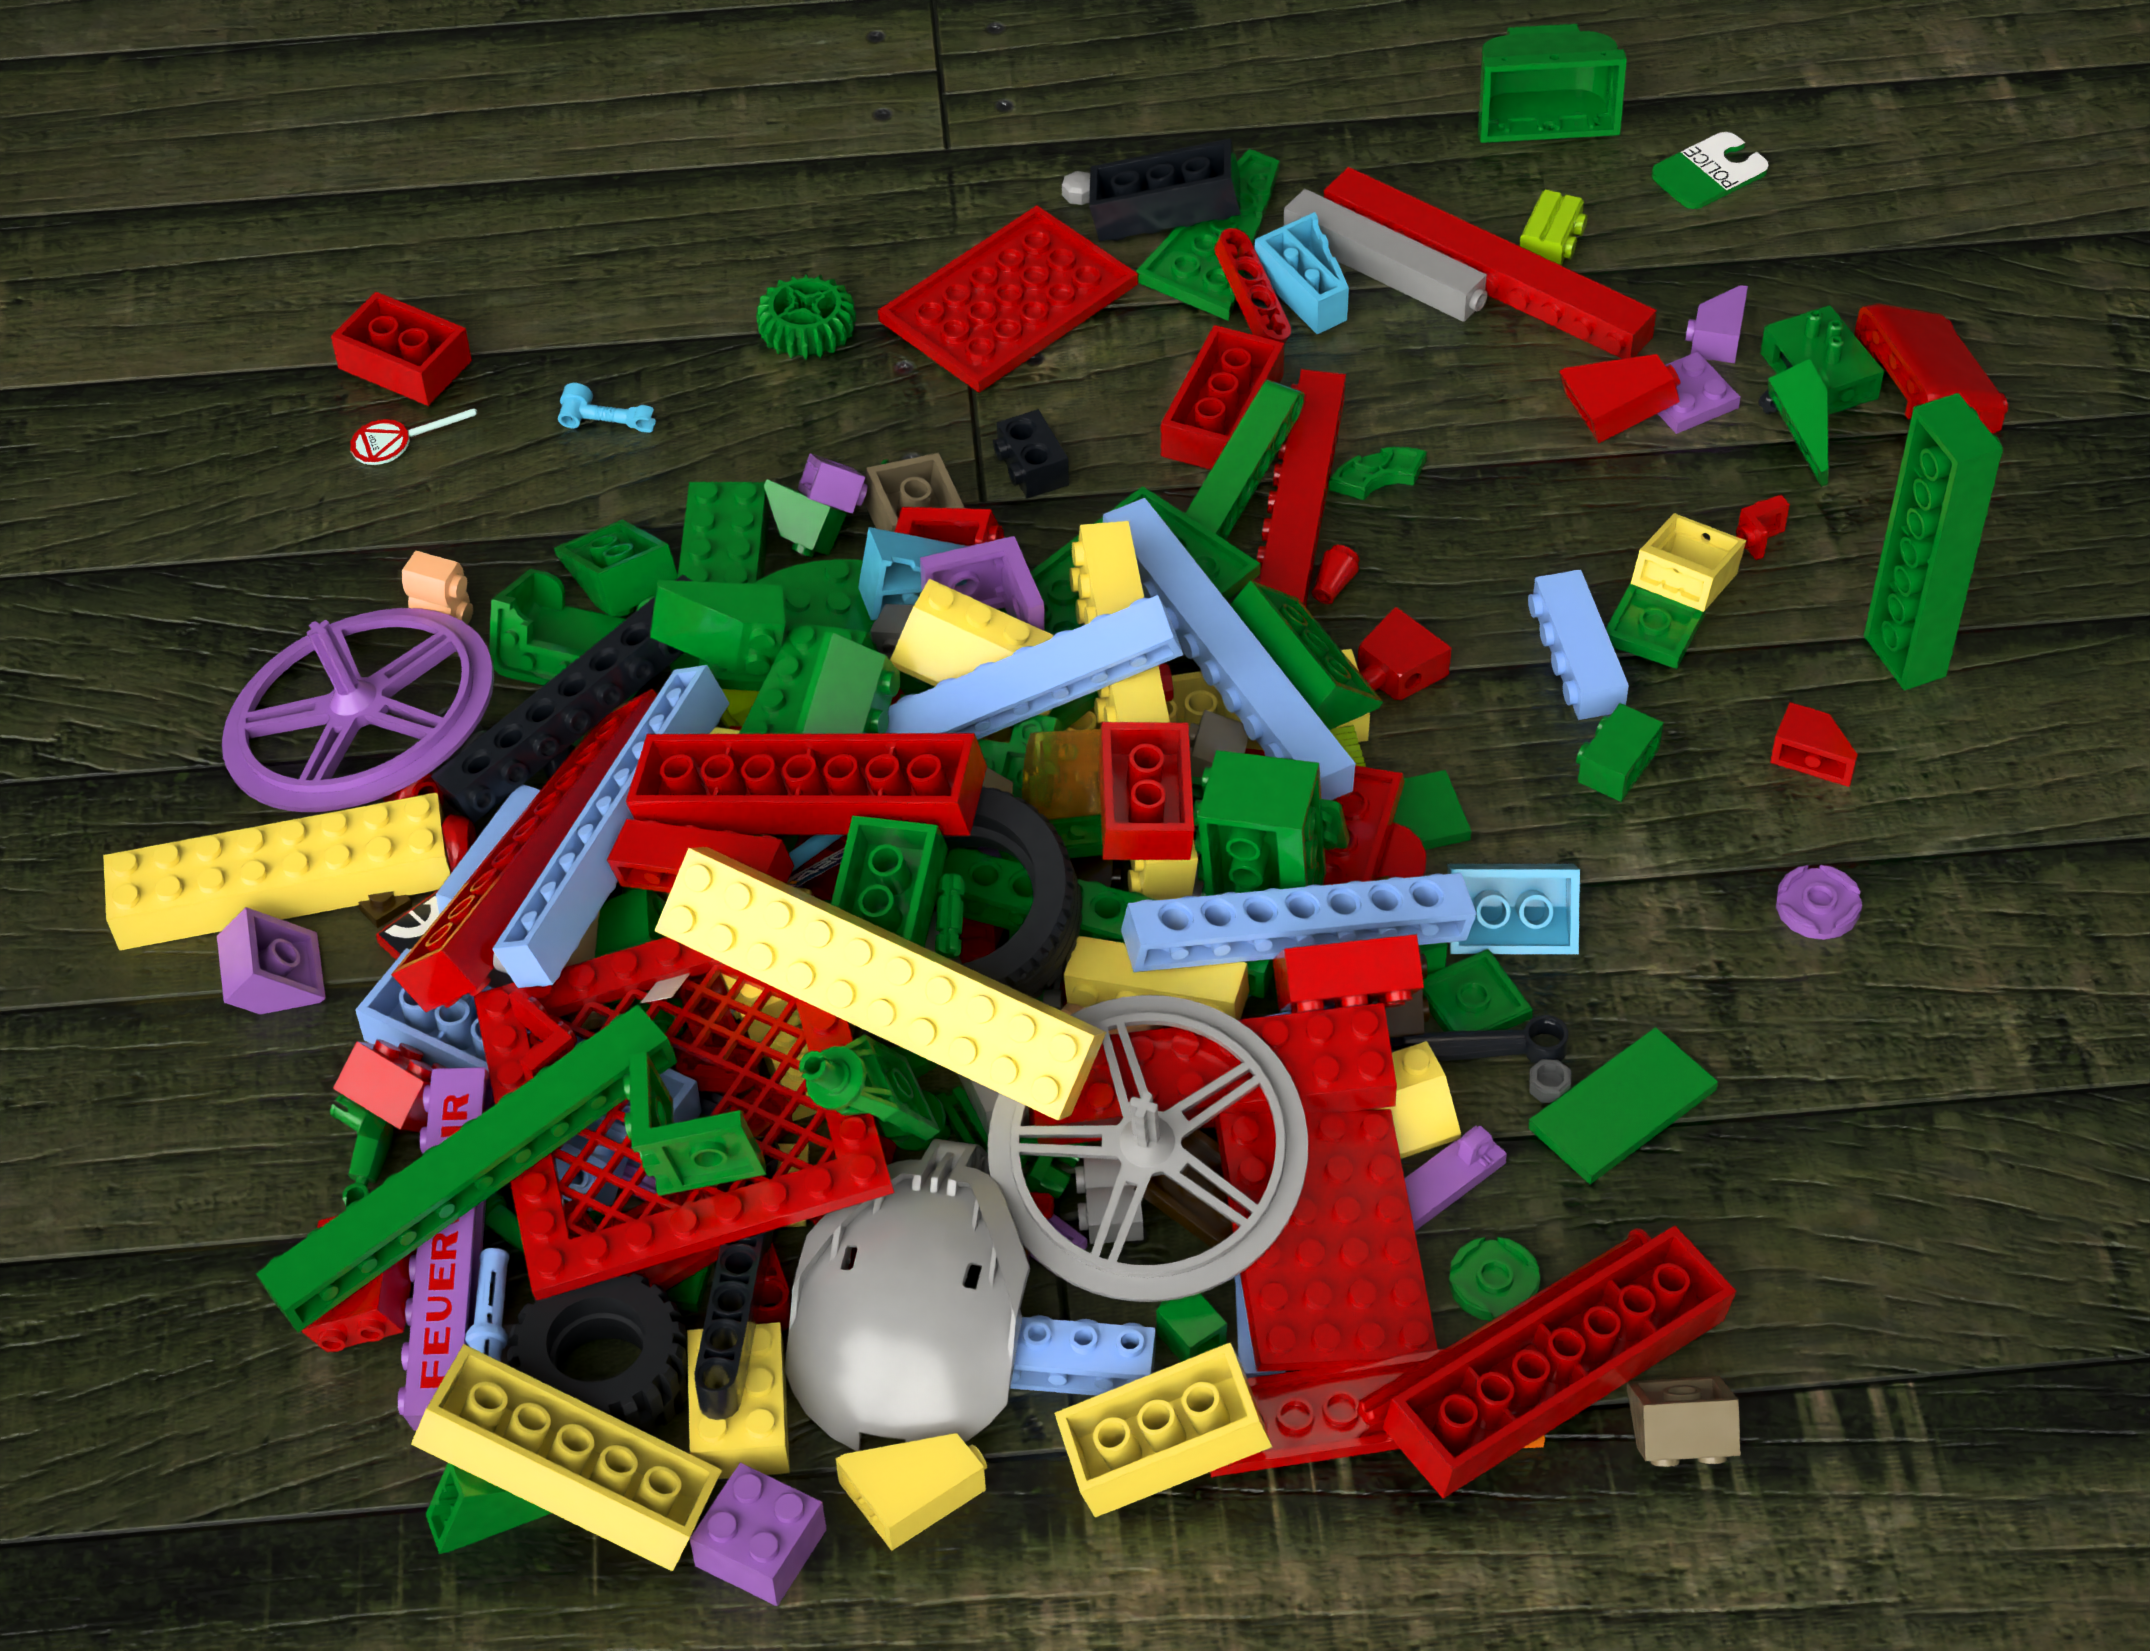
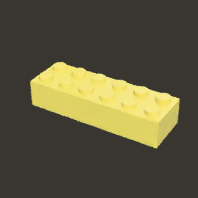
M463 1344L428 1404L411 1443L413 1446L672 1572L722 1471L720 1468Z

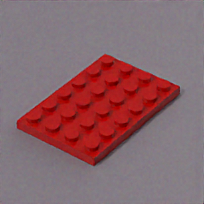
M1036 205L878 309V320L980 393L1137 286L1138 273Z
M1391 1109L1351 1112H1304L1308 1131V1162L1304 1186L1297 1206L1277 1240L1263 1256L1240 1273L1256 1372L1306 1370L1393 1359L1394 1356L1438 1350ZM1271 1112L1220 1113L1215 1120L1224 1179L1258 1205L1268 1186L1275 1160L1276 1133ZM1227 1195L1229 1207L1248 1219L1251 1213ZM1232 1222L1234 1233L1240 1227Z

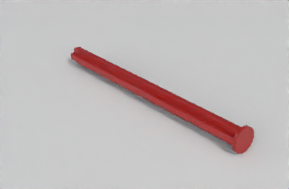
M1639 1228L1631 1230L1626 1240L1361 1399L1357 1407L1359 1416L1367 1425L1377 1424L1386 1418L1392 1398L1650 1241V1236Z

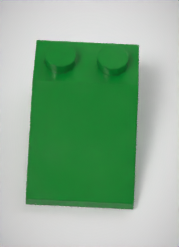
M623 519L554 548L556 556L594 605L610 616L620 617L632 613L635 610V606L639 605L644 599L656 595L658 580L675 581L678 578L669 545Z
M673 580L657 581L650 638L733 673L756 676L769 673L781 649L785 628L783 585Z

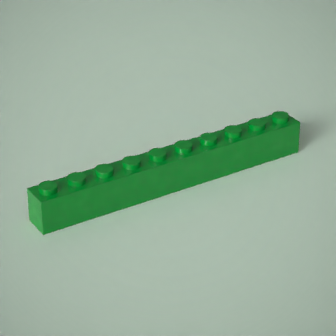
M638 1004L626 1013L616 1016L609 1025L589 1039L579 1042L564 1057L554 1064L541 1069L534 1078L514 1092L504 1095L497 1104L477 1118L467 1121L459 1131L439 1145L426 1150L422 1157L402 1171L389 1176L381 1186L362 1199L352 1202L344 1212L327 1224L311 1231L303 1241L284 1254L274 1257L266 1267L256 1273L257 1277L269 1296L297 1333H299L627 1099L623 1085L624 1074H629L630 1054L647 1051L659 1075L676 1064L677 1059L668 1037Z

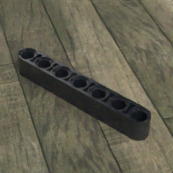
M757 1136L754 1138L762 1142L765 1136ZM774 1141L771 1147L780 1150L778 1143ZM765 1154L766 1175L762 1176L772 1179L782 1163ZM747 1180L743 1187L755 1183L750 1180ZM774 1229L720 1245L694 1372L699 1409L703 1415L710 1419H727L733 1416L741 1405Z

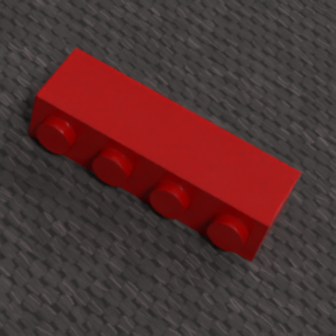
M626 819L607 858V862L620 886L666 893L671 892L688 848L708 847L786 884L794 868V864L782 839H777L770 835H762L760 837L738 834L731 830L715 831L700 829L693 825L677 826L662 824L655 820L640 821Z

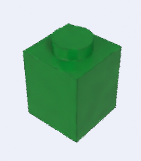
M1200 1293L1181 1299L1163 1301L1159 1308L1156 1309V1334L1181 1362L1227 1344V1323Z

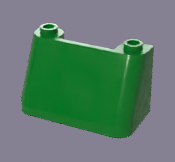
M529 569L491 599L489 653L493 661L494 670L508 678L544 686L626 619L565 606V588L561 580L551 573ZM650 596L644 599L638 605L637 610H639L642 606H644L655 596ZM640 688L637 692H635L632 696H630V697H629L626 701H624V702H627V701L631 700L635 695L638 694V692H639L642 688Z

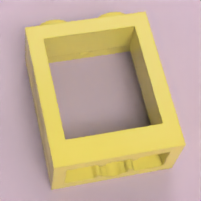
M1674 513L1640 549L1631 584L1704 612L1737 575L1746 540ZM1703 533L1709 534L1710 539H1705Z

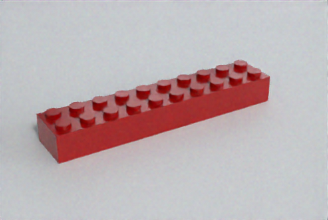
M653 689L618 706L588 731L391 975L425 1012L441 1005L448 1008L467 993L475 996L490 983L491 978L488 974L494 968V951L492 948L657 697Z

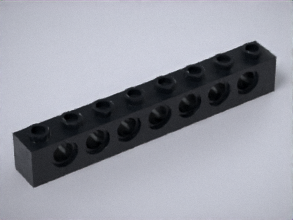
M682 574L675 581L692 580ZM655 597L431 776L450 806L474 824L685 653L650 638Z

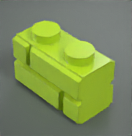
M1547 189L1542 191L1520 237V247L1561 266L1565 258L1572 259L1577 244L1575 236L1583 235L1588 215L1583 214L1584 201L1582 198L1567 194L1562 196L1559 192Z

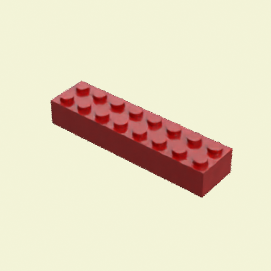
M975 733L647 734L626 803L635 820H655L662 824L677 826L693 825L700 829L715 831L731 830L738 834L848 835L852 816L854 815L938 825L942 835L970 836L987 765Z
M1384 1003L1238 1020L1258 1035L1280 1059L1299 1093L1304 1112H1351L1396 1106L1397 1083ZM1171 1027L1128 1032L1147 1090L1152 1094L1153 1103L1158 1104V1111L1161 1112L1168 1110L1242 1064L1231 1052L1218 1043L1181 1028ZM1111 1034L1110 1038L1128 1102L1132 1096L1140 1099L1119 1034ZM1103 1043L1071 1116L1056 1120L1033 1109L1035 1126L1118 1125L1121 1122L1123 1115ZM1250 1072L1183 1113V1115L1190 1121L1248 1081L1253 1075ZM1259 1086L1221 1113L1271 1112ZM1217 1116L1198 1129L1216 1127L1215 1120ZM1037 1138L1038 1144L1066 1145L1100 1141L1102 1138Z
M1674 1225L1392 1398L1383 1429L1444 1499L1722 1323L1737 1291Z

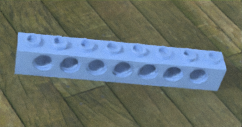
M1436 873L1421 877H1393L1388 880L1351 881L1332 885L1313 884L1299 888H1270L1264 891L1227 892L1221 895L1184 896L1177 899L1155 901L1141 900L1128 903L1121 932L1133 972L1267 960L1274 959L1285 948L1417 934L1418 945L1466 941L1477 913L1462 873Z

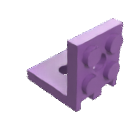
M1015 536L920 557L921 591L928 580L931 579L995 609L1005 607L1008 615L1044 631V602ZM967 579L966 584L955 586L960 581Z

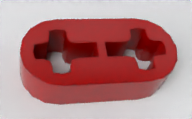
M702 1046L700 1048L715 1056H718L722 1050L721 1047ZM734 1049L726 1061L743 1068L752 1055L746 1050ZM683 1052L677 1059L676 1067L678 1073L696 1080L698 1090L726 1093L737 1078V1075L686 1052ZM756 1066V1068L753 1070V1073L759 1075V1071ZM747 1080L738 1093L747 1091L755 1083Z

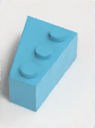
M1316 212L1255 239V251L1274 292L1316 334L1347 321L1349 287L1336 257L1331 255L1326 235L1322 234L1319 228Z
M869 527L858 589L870 619L877 620L885 604L915 605L922 592L920 557L968 546ZM967 579L960 581L955 586L966 584Z

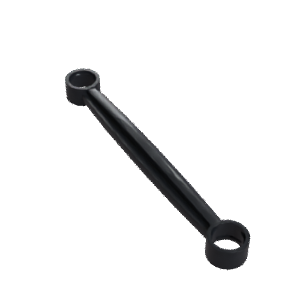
M1541 1015L1531 1019L1527 1023L1525 1030L1424 1033V1035L1390 1037L1391 1051L1395 1052L1427 1041L1438 1061L1525 1054L1530 1061L1536 1064L1541 1059L1562 1061L1567 1054L1569 1033L1566 1024L1559 1018L1551 1015ZM1540 1034H1549L1555 1036L1561 1042L1552 1047H1543L1535 1044L1531 1039Z

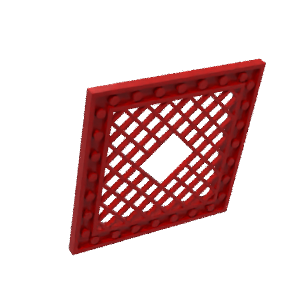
M669 937L564 967L560 977L553 985L517 988L513 982L475 995L474 1000L494 1102L497 1104L504 1095L514 1092L527 1083L520 1060L526 1056L532 1046L542 1043L532 1032L529 1034V1030L516 1019L508 996L514 989H517L527 999L531 996L535 997L544 1006L548 1016L554 1022L563 1021L572 1029L576 1036L586 1040L595 1035L581 1028L592 1011L608 1018L600 1029L602 1030L616 1016L625 1013L635 998L642 1001L648 994L645 991L651 990L656 982L691 973L680 986L694 992L683 1009L666 1002L668 1000L666 998L645 1002L651 1005L646 1014L652 1021L660 1010L677 1016L666 1033H664L672 1047L737 1075V1078L710 1116L723 1114L728 1106L731 1105L747 1112L744 1119L748 1126L751 1125L755 1117L773 1124L762 1142L758 1140L756 1142L763 1156L766 1154L783 1162L772 1179L757 1176L734 1181L728 1192H723L712 1186L696 1188L685 1203L680 1206L665 1199L667 1194L659 1196L657 1193L654 1194L639 1187V1184L646 1176V1172L643 1169L639 1152L634 1153L630 1149L632 1144L628 1135L621 1144L604 1137L616 1119L624 1122L625 1113L622 1110L629 1102L628 1099H625L606 1113L607 1116L595 1132L585 1128L578 1133V1135L589 1139V1141L577 1157L560 1150L564 1145L562 1144L510 1181L531 1290L535 1299H545L895 1193L874 1115L865 1113L844 1116L836 1110H827L815 1104L811 1098L805 1096L808 1092L806 1079H804L797 1091L779 1084L790 1067L799 1071L800 1061L796 1058L806 1044L809 1052L818 1051L821 1053L830 1047L845 1046L852 1042L853 1037L849 1022ZM708 973L700 985L688 980V978ZM720 973L736 979V982L726 996L709 989ZM745 984L762 990V993L752 1007L735 1001ZM772 995L789 1002L778 1019L761 1012ZM703 997L719 1003V1006L709 1020L692 1013ZM623 998L615 1010L601 1005ZM729 1008L746 1015L735 1031L718 1025ZM796 1008L798 1009L803 1030L787 1023ZM580 1011L572 1023L559 1018ZM754 1020L771 1026V1029L761 1043L744 1036ZM686 1021L702 1028L692 1044L675 1038ZM781 1031L798 1038L787 1055L770 1048ZM712 1032L728 1039L718 1056L700 1049ZM737 1044L755 1051L743 1068L726 1061ZM764 1055L781 1063L770 1080L753 1073V1070ZM747 1080L764 1087L753 1104L735 1097ZM773 1092L791 1099L779 1117L762 1109ZM799 1104L817 1111L806 1129L788 1121ZM825 1117L832 1140L815 1133ZM782 1129L800 1136L789 1154L771 1147ZM809 1141L827 1149L815 1166L798 1159ZM598 1144L615 1152L604 1169L586 1162ZM624 1156L641 1164L629 1182L612 1174ZM555 1158L571 1165L561 1180H559ZM791 1167L799 1169L798 1171L788 1173ZM580 1170L597 1177L585 1195L569 1188V1185ZM747 1180H750L755 1183L743 1187ZM606 1182L623 1189L612 1207L594 1200ZM703 1193H705V1194L711 1196V1197H708V1198L699 1200ZM632 1194L650 1202L638 1219H634L621 1212ZM563 1195L579 1202L568 1219ZM659 1206L666 1209L665 1211L655 1213ZM588 1207L605 1215L592 1233L576 1226ZM614 1220H617L622 1223L610 1227ZM571 1233L578 1237L571 1238Z

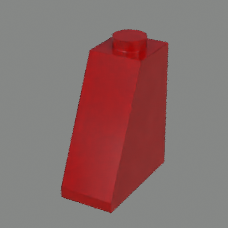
M1657 354L1566 367L1559 371L1566 396L1598 443L1680 402L1676 388L1681 384L1678 374L1671 364L1665 366Z

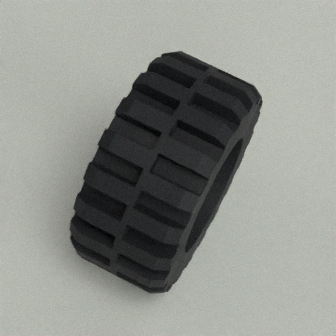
M632 1273L631 1277H627L624 1274L545 1299H535L536 1303L534 1305L527 1303L518 1314L519 1324H515L512 1327L509 1336L511 1348L507 1351L510 1367L652 1436L656 1434V1425L661 1423L665 1426L676 1415L674 1405L680 1406L684 1403L688 1393V1346L685 1325L676 1303L669 1301L668 1293L659 1285L653 1284L650 1287L648 1278L637 1273ZM605 1338L621 1339L636 1345L642 1350L637 1360L626 1371L604 1381H578L567 1377L559 1371L564 1360L574 1350L594 1340Z

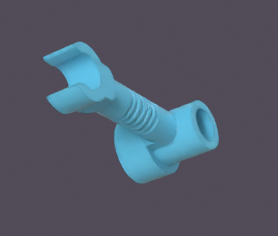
M569 383L564 387L560 399L562 407L558 416L559 423L564 427L577 428L580 425L581 419L627 424L628 427L645 433L652 432L656 419L651 418L654 408L650 406L640 405L630 407L629 409H616L615 407L609 408L592 405L593 393L585 385Z

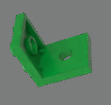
M647 1051L629 1055V1074H624L623 1085L626 1097L630 1102L631 1112H627L624 1115L625 1128L628 1138L631 1140L634 1153L639 1152L643 1169L647 1176L655 1177L656 1192L659 1196L766 1175L765 1158L740 1110L674 1123L673 1099Z

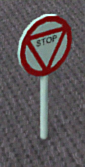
M470 409L407 430L402 423L396 420L382 419L372 421L354 433L350 441V450L355 459L364 464H385L398 458L406 451L410 437L477 415V410Z

